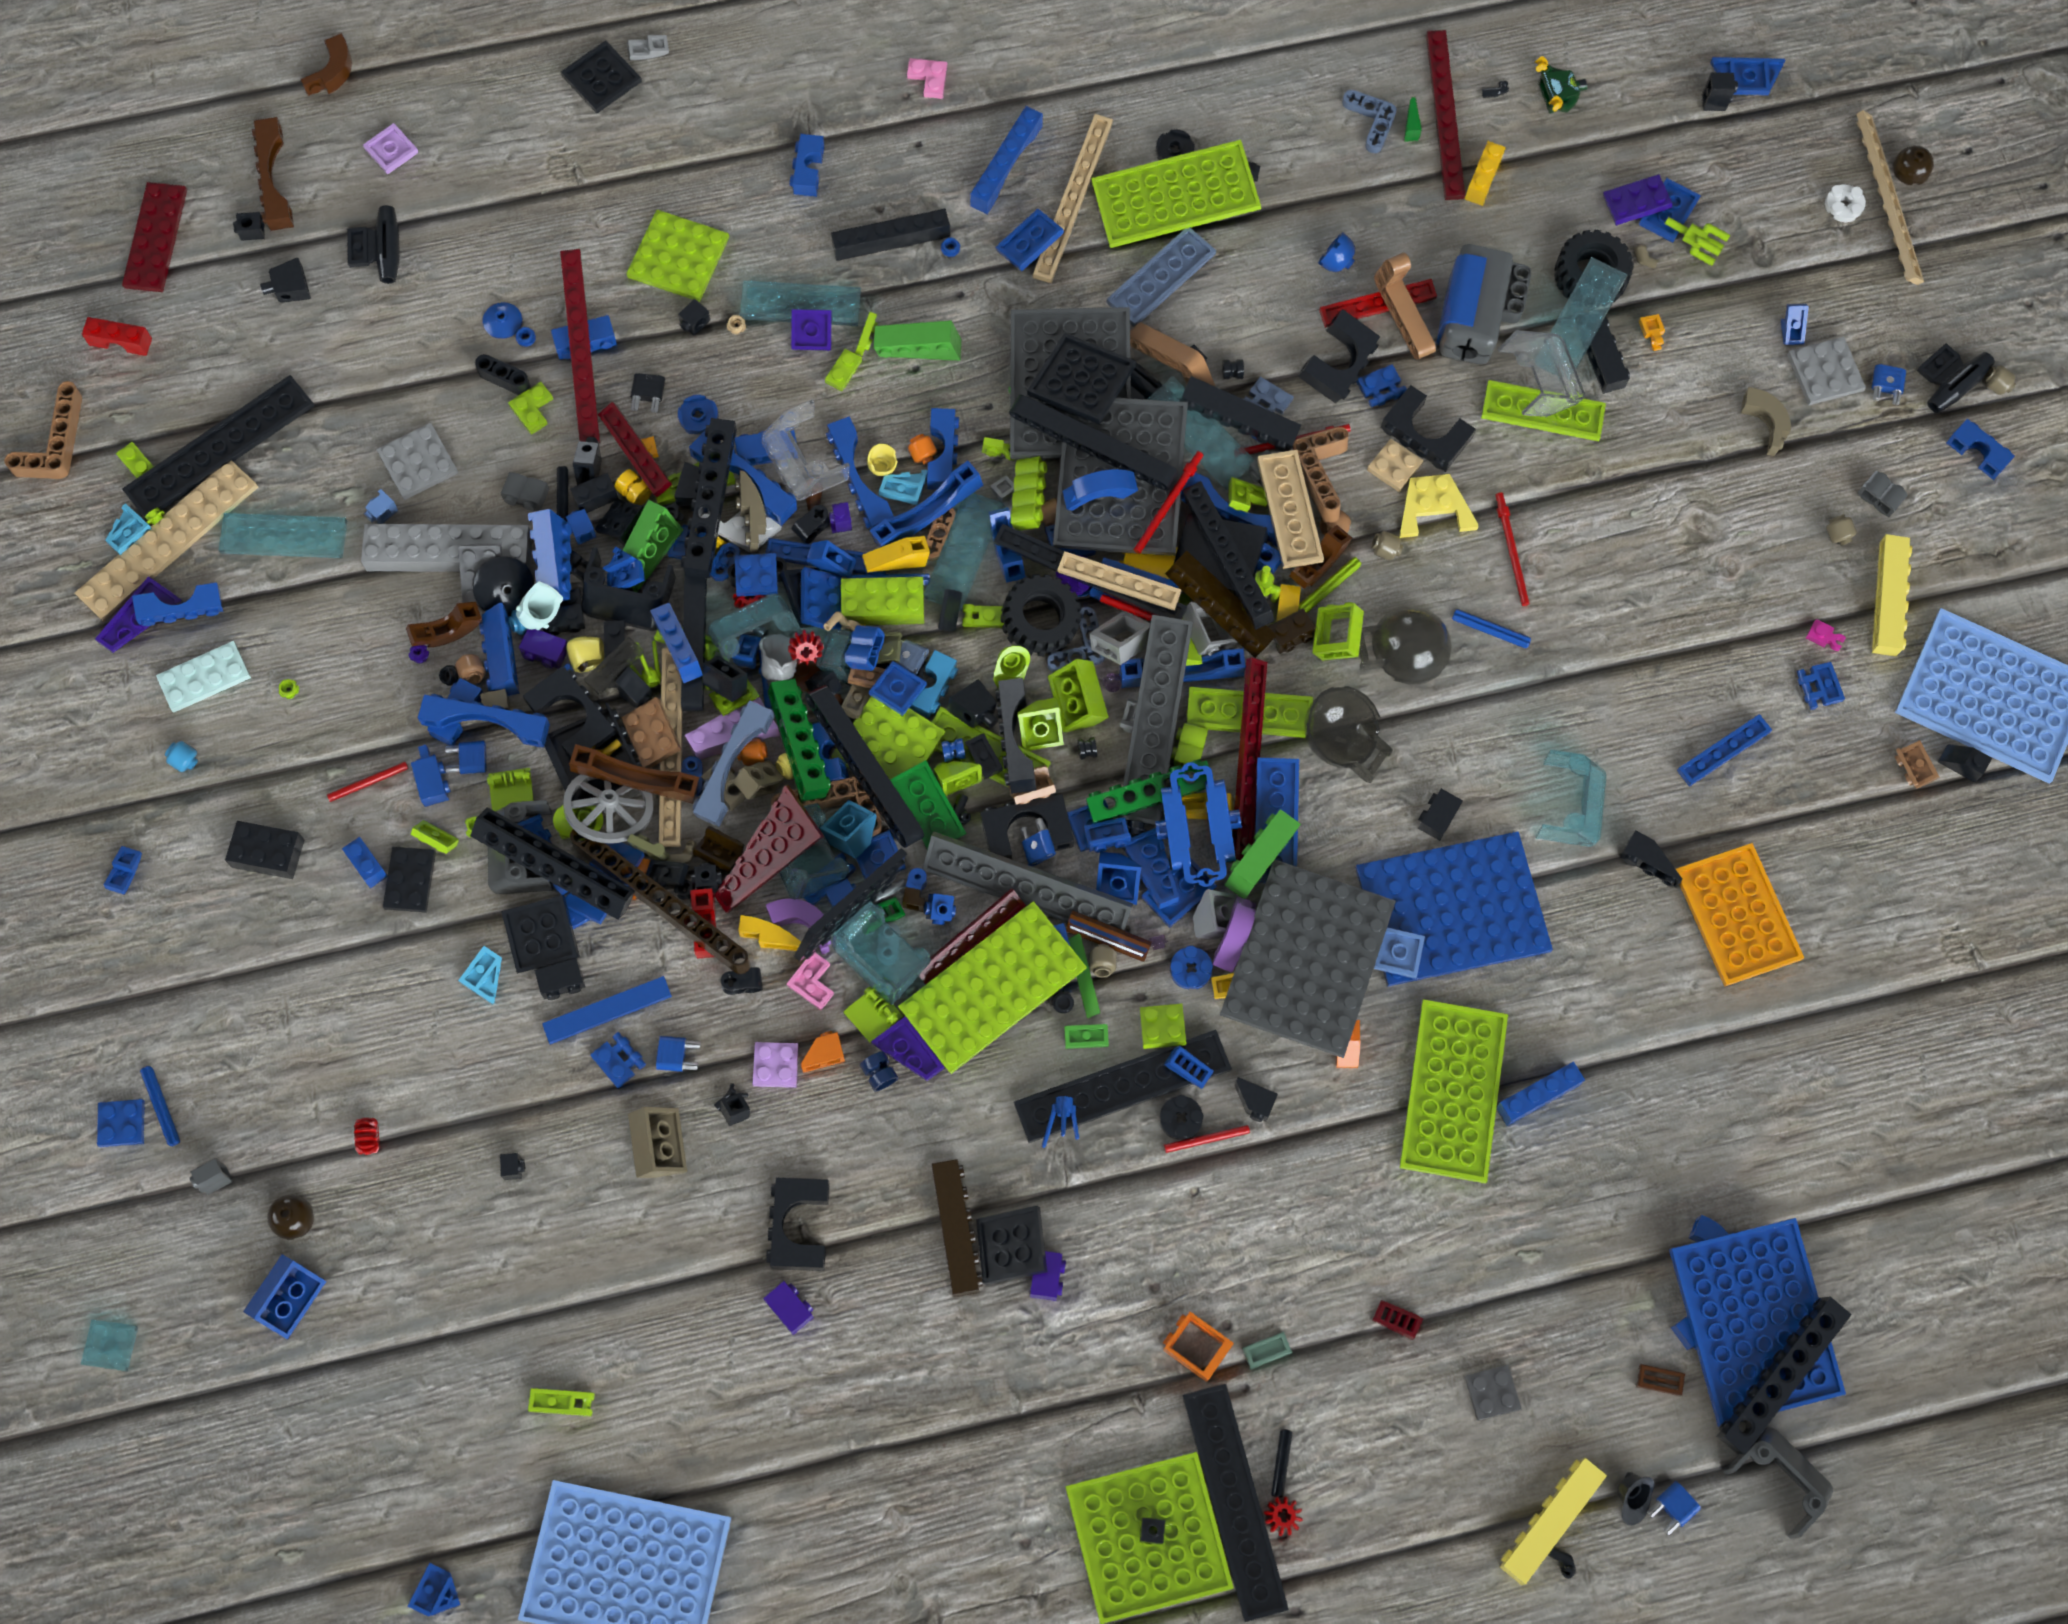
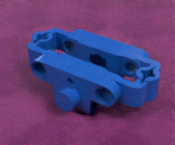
M1189 762L1182 769L1174 770L1171 773V787L1161 788L1165 820L1155 821L1158 840L1168 839L1172 869H1183L1184 878L1190 884L1199 883L1203 887H1209L1215 880L1225 878L1227 862L1236 861L1231 829L1242 828L1239 809L1229 811L1224 779L1213 780V773L1210 767L1198 766L1195 763ZM1188 766H1192L1193 769L1203 770L1195 773L1194 778H1190L1189 775L1178 774L1187 771ZM1200 775H1206L1207 782L1205 784L1208 798L1206 806L1211 841L1215 847L1216 860L1220 866V871L1214 872L1210 868H1202L1197 874L1191 875L1190 868L1192 866L1189 852L1191 843L1186 808L1182 803L1181 790L1177 779L1184 778L1189 782H1193ZM1204 871H1207L1208 875H1219L1209 879V883H1205L1204 880L1200 879L1194 880V878L1202 876Z

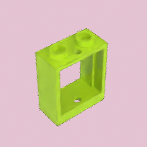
M1346 602L1344 605L1329 604L1326 607H1319L1312 653L1322 661L1358 657L1364 611L1352 602ZM1350 618L1347 642L1329 644L1332 620Z

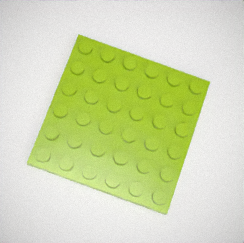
M1197 1452L1065 1486L1100 1624L1234 1589ZM1142 1518L1165 1520L1163 1545L1140 1542ZM1151 1526L1149 1528V1533L1151 1535H1156L1157 1528Z

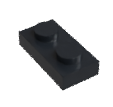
M984 733L965 742L975 764L981 765L984 780L1003 771V767Z

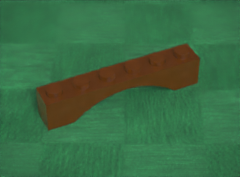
M277 117L254 120L255 128L252 129V135L257 145H254V152L259 162H256V168L261 177L258 179V185L263 194L260 195V202L265 212H262L263 222L268 224L271 231L294 227L292 209L287 199L275 189L272 179L275 158L284 145L281 124Z
M575 744L569 763L570 772L691 804L694 803L699 786V777L682 772L660 771L636 766L610 757L596 749Z

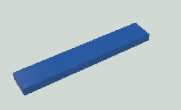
M768 538L765 554L776 553V557L783 558L785 562L813 566L806 561L811 544ZM842 549L857 559L852 573L886 574V571L867 572L862 555L865 554L864 552Z
M662 976L544 1022L542 1025L551 1045L671 998L672 995L665 977Z

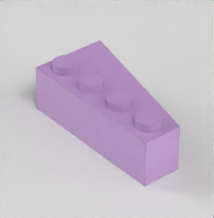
M757 698L752 701L761 706H764L760 698ZM743 706L725 716L721 714L685 735L687 744L695 757L701 760L721 754L723 745L729 742L732 736V727L734 724H738L741 718L740 712ZM774 720L766 734L761 733L755 738H760L763 741V739L770 737H779V729Z

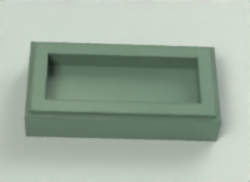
M1284 1332L1242 1347L1250 1369L1292 1354Z

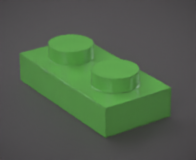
M1108 1024L1064 1026L1065 1049L1109 1047Z

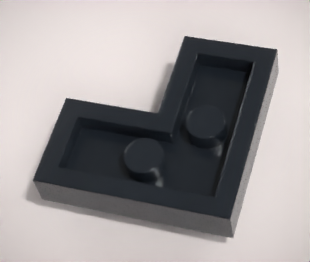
M651 859L646 875L663 888H665L666 884L683 886L689 866L681 862ZM642 886L641 890L646 889L648 886ZM661 897L656 899L655 902H660Z

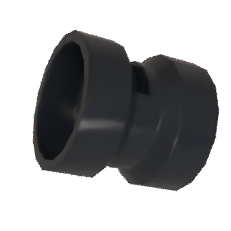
M1237 359L1236 361L1223 360V380L1230 379L1231 377L1236 379L1244 378L1243 359Z

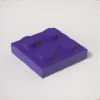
M792 309L791 350L832 351V310Z

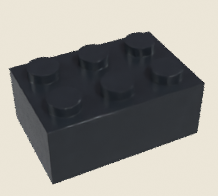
M237 821L225 861L231 868L293 879L305 840L299 832Z

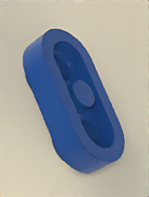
M726 543L718 551L713 560L711 577L715 581H724L728 578V568L735 564V556L740 555L737 545ZM733 554V557L729 558L727 555ZM719 570L724 571L722 574H717Z
M689 756L683 760L681 772L699 777L696 798L703 792V781L701 778L703 775V765L699 758ZM693 763L695 767L688 768L689 764Z

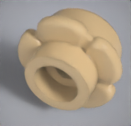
M739 315L731 316L727 323V329L732 334L744 332L746 329L745 320Z

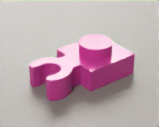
M1816 619L1806 639L1822 647H1825L1828 643L1833 650L1839 651L1842 646L1838 645L1836 640L1843 643L1846 637L1842 634H1833L1832 632L1835 628Z

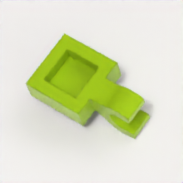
M984 437L981 453L991 457L1003 454L1006 459L1015 460L1010 459V444L1004 443V440Z

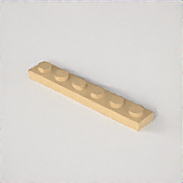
M1065 551L1058 567V573L1174 611L1182 592L1181 589Z

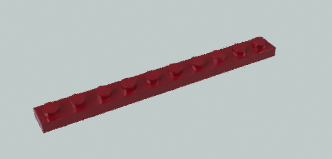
M1446 30L1427 31L1426 39L1445 200H1461L1465 198V188Z
M581 250L560 251L579 441L586 442V438L594 437L600 443Z
M1253 657L1246 659L1234 810L1239 809L1242 828L1232 830L1235 857L1239 861L1244 857L1241 854L1248 844L1253 845L1257 757H1260L1268 664L1266 661Z

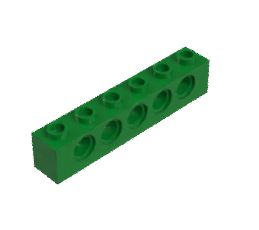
M795 679L771 682L767 693L801 802L825 798L831 788L829 777H826L824 772L825 763L822 758L820 759L818 753L819 744L813 737V726L807 718V707L801 699V688L797 686Z
M1201 759L1192 761V763L1198 766H1208L1207 760L1203 762ZM1181 765L1170 768V772L1161 774V772L1150 774L1149 779L1143 781L1141 778L1129 781L1130 785L1121 787V784L1112 786L1105 793H1101V791L1090 793L1089 798H1086V803L1093 824L1163 803L1161 788H1165L1163 782L1170 779V775L1174 770L1182 769ZM1188 766L1187 771L1178 774L1191 773L1194 775L1203 770L1193 769L1192 766ZM1200 775L1193 783L1185 782L1184 778L1177 779L1182 797L1206 790V775ZM1152 786L1155 789V794L1147 796L1143 791L1144 787ZM1126 792H1132L1135 795V800L1127 802L1124 800L1123 795ZM1111 798L1115 801V806L1110 809L1106 808L1103 805V801Z

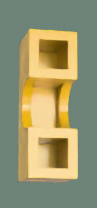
M1487 141L1468 187L1465 200L1483 206L1506 147Z

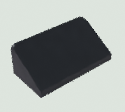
M945 590L938 625L939 630L952 632L956 630L962 598L961 591Z

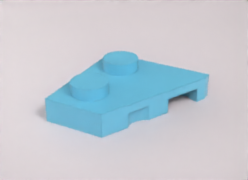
M922 470L921 473L911 475L910 472L899 475H884L879 489V496L918 505L927 479L928 470Z
M126 503L122 506L123 513L120 519L115 520L113 529L105 540L120 555L151 529L149 524Z
M483 946L458 981L493 1005L496 998L502 957Z

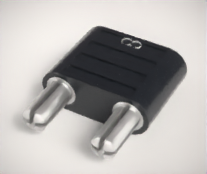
M641 373L634 374L630 396L632 398L631 409L633 411L634 409L635 411L638 410L639 400L652 402L651 412L654 413L655 411L657 413L659 402L662 401L665 377Z

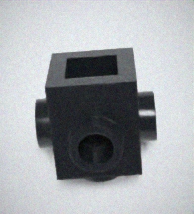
M702 863L694 867L695 874H691L692 887L696 886L697 890L712 888L713 893H716L719 889V884H722L721 871L718 872L716 865Z

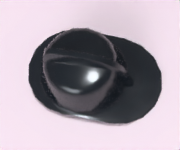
M1627 1472L1625 1479L1620 1483L1617 1492L1623 1503L1621 1517L1627 1525L1633 1526L1640 1523L1648 1513L1655 1485L1652 1478L1640 1477L1632 1472Z

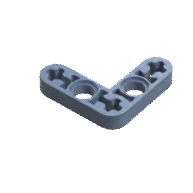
M1348 90L1343 97V106L1348 110L1375 119L1365 146L1369 152L1378 153L1383 148L1395 119L1396 107L1387 101L1355 90ZM1371 103L1374 105V108L1369 110L1364 105ZM1386 111H1390V113H1389L1388 116H1387V119H1385V118H1384L1385 112H1386ZM1384 125L1386 130L1379 131L1376 129V126ZM1375 136L1378 137L1376 145H1372V143L1375 140Z
M1083 607L1080 611L1082 618L1079 628L1084 646L1051 654L1047 660V667L1051 672L1054 673L1066 665V656L1067 663L1072 662L1071 656L1074 654H1079L1082 660H1086L1085 652H1087V656H1089L1088 661H1093L1094 665H1099L1105 660V657L1102 655L1099 658L1093 655L1091 642L1086 637L1088 632L1094 631L1099 627L1096 613L1092 608ZM1084 614L1091 616L1089 626H1087L1086 619L1083 618ZM1054 659H1057V661L1060 662V666L1056 667V665L1053 664Z

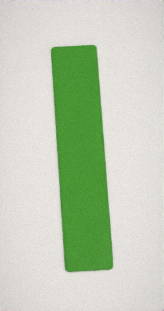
M1080 934L1068 938L1070 947L1087 967L1076 977L1086 1016L1090 1018L1100 1014V1009Z

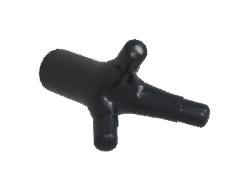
M733 1083L730 1084L728 1092L714 1104L718 1111H720L722 1099L738 1094L734 1089L735 1085ZM741 1093L743 1097L749 1096L748 1093Z

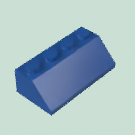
M498 603L482 614V622L479 623L481 635H484L485 641H482V649L484 654L487 653V660H484L486 673L489 672L490 679H487L488 691L505 689L508 696L520 694L509 616L503 603Z

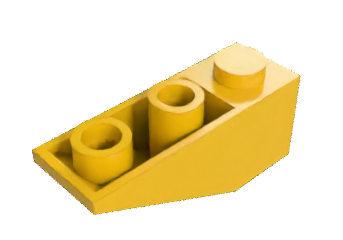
M925 536L907 537L862 555L867 572L926 567L930 551Z

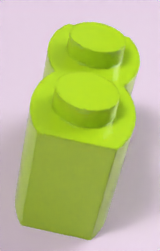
M1184 723L1183 729H1178L1176 740L1179 741L1178 748L1173 747L1171 759H1174L1173 766L1181 765L1183 767L1186 763L1201 759L1208 729Z

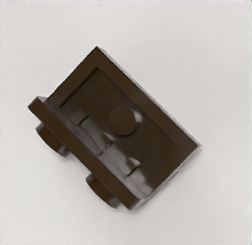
M1304 609L1268 626L1276 634L1274 641L1278 645L1277 651L1279 654L1283 652L1288 653L1294 650L1297 645L1310 642L1315 636L1316 629Z
M708 826L705 836L694 848L693 855L730 873L735 867V862L739 856H742L745 845L720 830Z

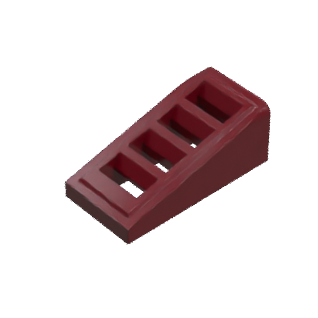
M1381 1300L1372 1321L1413 1340L1417 1335L1423 1318ZM1387 1308L1389 1311L1385 1320H1383L1381 1316L1384 1309ZM1393 1312H1395L1397 1316L1392 1324L1389 1321ZM1403 1316L1405 1317L1402 1327H1399L1398 1323ZM1411 1320L1414 1321V1323L1411 1327V1330L1409 1331L1406 1328L1409 1324V1321Z

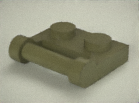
M630 834L627 842L631 847L643 852L645 856L653 860L670 861V854L665 851V847L661 843L653 845V843L649 842V838L638 834V836Z

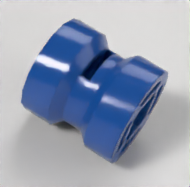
M962 738L956 739L954 742H941L945 762H950L955 758L959 760L966 759Z

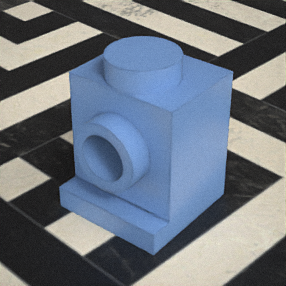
M380 489L378 491L379 496L368 502L365 507L367 511L364 513L370 522L375 521L377 524H383L398 511L394 501Z

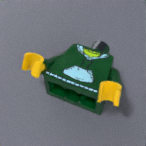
M1539 57L1535 61L1538 64L1536 71H1542L1538 85L1549 114L1556 111L1569 112L1577 104L1580 91L1587 90L1586 79L1576 80L1571 70L1565 71L1552 67L1548 64L1545 57Z

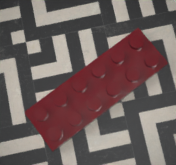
M147 182L122 282L124 289L164 291L187 194L186 186Z

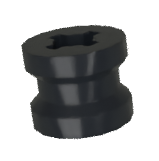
M1090 737L1089 740L1085 741L1083 739L1077 740L1081 760L1089 756L1092 758L1098 757L1094 737Z

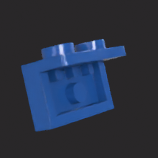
M1125 817L1084 826L1089 852L1095 851L1099 853L1114 846L1115 848H1123L1131 842V834L1128 832Z

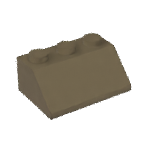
M642 1107L629 1113L628 1119L636 1178H658L687 1172L679 1109Z

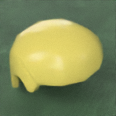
M881 443L871 448L867 456V465L873 474L884 476L894 472L898 462L894 448L888 444Z

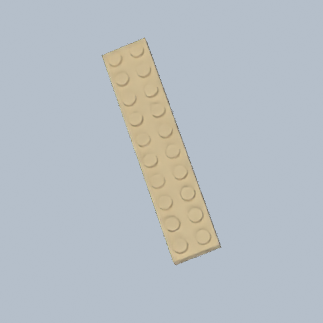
M230 461L199 484L169 510L162 520L156 525H152L151 529L121 555H117L75 592V595L105 622L129 600L148 576L154 579L253 493L258 488L257 484L233 461Z

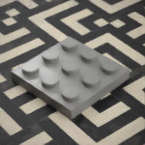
M1844 337L1790 350L1787 354L1808 406L1859 393L1866 388Z
M431 423L376 449L404 500L459 474Z

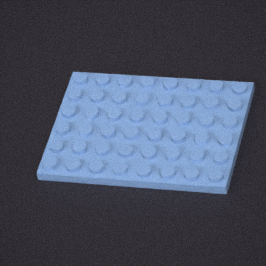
M1941 608L1936 615L1895 713L1968 747H1974L1994 759L2050 784L2054 779L2068 744V665Z
M553 1480L518 1620L534 1624H708L732 1518Z

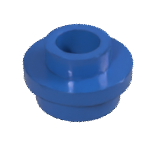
M947 238L941 244V251L947 257H954L960 252V243L955 238Z
M522 327L516 333V341L523 347L532 345L536 340L535 332L528 327Z

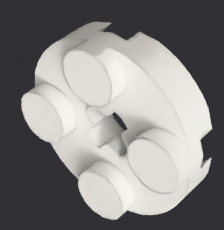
M1846 184L1835 185L1825 199L1826 211L1828 213L1831 212L1834 215L1833 218L1840 222L1854 221L1862 214L1866 205L1863 190L1860 187ZM1841 201H1847L1849 203L1848 206H1844V203H1841Z

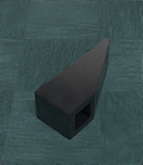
M1635 830L1620 858L1624 859V862L1628 865L1641 868L1645 874L1661 879L1665 885L1677 887L1681 883L1682 877L1655 840Z

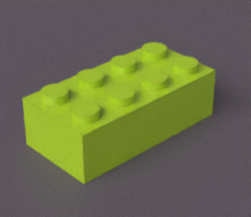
M923 577L841 579V613L847 620L856 621L860 625L924 624Z

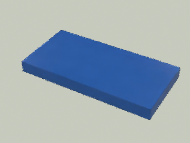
M622 842L605 843L636 867L639 866L645 856L643 852ZM591 862L589 863L590 866H592V867L596 868L597 870L603 872L602 870H600L598 867H596V866H595L594 864H592ZM611 862L608 864V866H612L616 864V862ZM626 874L624 878H628L632 874ZM571 893L566 898L569 910L600 925L607 913Z

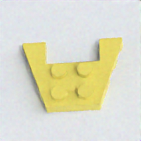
M1450 474L1410 478L1399 534L1400 538L1418 536L1419 531L1416 519L1418 516L1456 513L1459 532L1478 529L1479 526Z

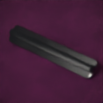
M566 466L557 467L556 514L567 522L568 468Z
M1287 1429L1280 1431L1271 1496L1279 1498L1284 1496L1293 1434L1291 1430Z

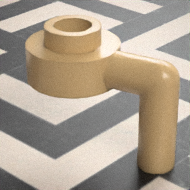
M839 611L835 612L824 624V629L830 631L839 622L842 625L841 632L843 636L851 641V633L860 624L853 620H847Z

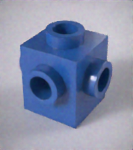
M929 894L928 902L924 904L926 919H932V924L945 925V921H951L956 912V906L953 905L954 896Z

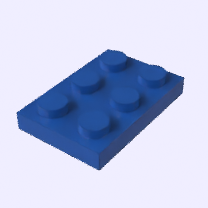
M1666 178L1664 186L1672 201V208L1642 217L1639 225L1673 243L1679 232L1666 225V220L1670 217L1684 225L1701 195Z
M1037 209L995 248L1022 272L1053 244L1064 231L1051 218Z
M807 567L801 570L802 624L824 629V624L837 611L841 612V576ZM837 622L830 631L839 632L842 625Z
M1190 857L1192 866L1190 873L1194 875L1201 868ZM1172 869L1171 873L1177 888L1179 902L1159 909L1148 890L1142 894L1141 898L1170 928L1200 903L1206 890H1215L1217 885L1213 883L1209 887H1203L1199 883L1190 884L1184 878L1183 869ZM1203 872L1202 876L1194 878V880L1200 879L1204 880L1205 883H1209L1210 878Z

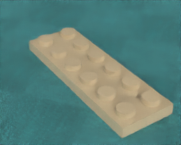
M1291 450L1258 456L1257 462L1283 569L1322 563L1324 557L1298 451Z

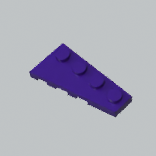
M149 576L133 594L140 595L154 592L156 597L163 603L169 605L183 603L180 598ZM132 596L95 638L96 642L112 653L150 627L138 624Z

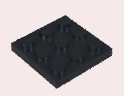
M606 40L561 71V76L596 114L642 82L641 77Z
M564 895L501 911L517 974L580 957Z
M1036 1205L976 1219L983 1284L990 1285L1047 1272L1041 1210L1039 1206Z

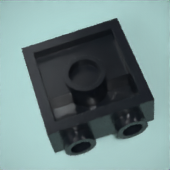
M579 588L572 589L570 591V599L560 603L556 616L548 623L549 627L547 629L542 628L543 632L557 636L562 632L576 633L581 629H586Z

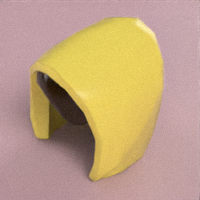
M576 637L567 643V655L575 672L581 673L605 668L604 644L600 637Z

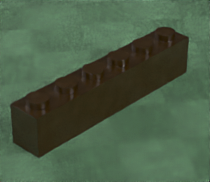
M1187 550L1165 573L1254 658L1275 638L1276 634L1267 625L1255 629L1240 600Z
M958 1159L932 1163L953 1298L979 1293V1287H982L983 1283L981 1273H976L975 1265H979L977 1251L973 1252L972 1243H976L974 1229L969 1230L968 1221H972L970 1208L965 1207L964 1200L968 1199L967 1187H962L961 1178H965L963 1165L958 1164Z

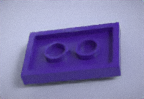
M1659 174L1603 192V198L1615 225L1672 208V201Z

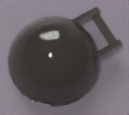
M1409 606L1394 609L1383 616L1377 625L1362 627L1359 648L1360 669L1365 671L1383 668L1385 673L1395 678L1394 681L1408 685L1429 682L1438 677L1450 661L1452 651L1451 636L1444 622L1436 614L1425 608ZM1372 635V647L1376 660H1369L1365 636Z
M1349 686L1331 687L1323 691L1311 702L1304 721V734L1311 751L1323 762L1337 768H1350L1365 782L1372 783L1375 778L1374 774L1386 756H1390L1393 752V749L1378 736L1380 732L1378 719L1381 717L1374 703L1361 691ZM1376 748L1380 752L1370 767L1366 769L1362 764L1372 755Z

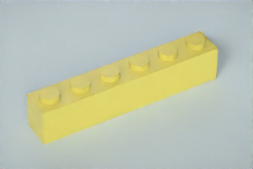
M1886 534L1879 544L1872 653L1897 657L1906 646L1904 632L1907 628V620L1905 619V613L1909 606V602L1906 601V594H1908L1910 589V583L1907 582V579L1911 572L1909 558L1912 554V546H1910V538Z
M1583 1458L1580 1461L1576 1459L1568 1469L1571 1472L1566 1479L1564 1477L1561 1478L1555 1486L1557 1492L1554 1496L1549 1495L1541 1505L1544 1509L1539 1515L1535 1513L1528 1522L1530 1525L1526 1533L1522 1531L1514 1541L1517 1545L1512 1551L1508 1549L1500 1559L1503 1561L1500 1568L1520 1585H1525L1607 1477L1605 1473L1588 1459Z

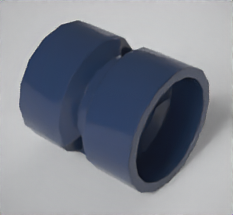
M884 1051L877 1052L860 1063L865 1076L870 1077L868 1082L874 1092L883 1090L898 1080L893 1067L888 1066L890 1061Z

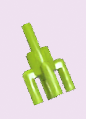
M1670 217L1665 222L1669 227L1685 235L1682 241L1692 246L1690 249L1692 256L1710 266L1714 264L1716 259L1700 251V247L1719 256L1724 244L1709 237L1708 234L1711 233L1726 242L1731 236L1710 223L1705 224L1702 229L1693 223L1688 228Z
M1266 565L1261 571L1256 573L1255 580L1263 595L1268 596L1271 594L1270 601L1276 603L1278 602L1281 588L1273 584L1274 576L1270 572L1271 568Z

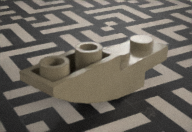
M740 471L739 479H735V491H739V496H736V509H740V516H745V527H749V532L745 533V544L749 545V553H758L759 535H765L766 532L765 510L756 486L745 471Z

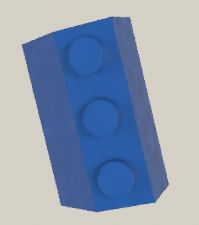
M282 1254L243 1312L288 1340L327 1281Z

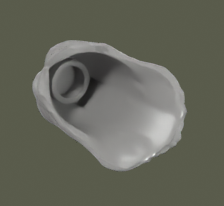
M782 634L768 635L762 638L759 643L762 657L761 671L769 687L771 682L792 679L796 672L797 659L792 660L791 653L788 652L790 638Z

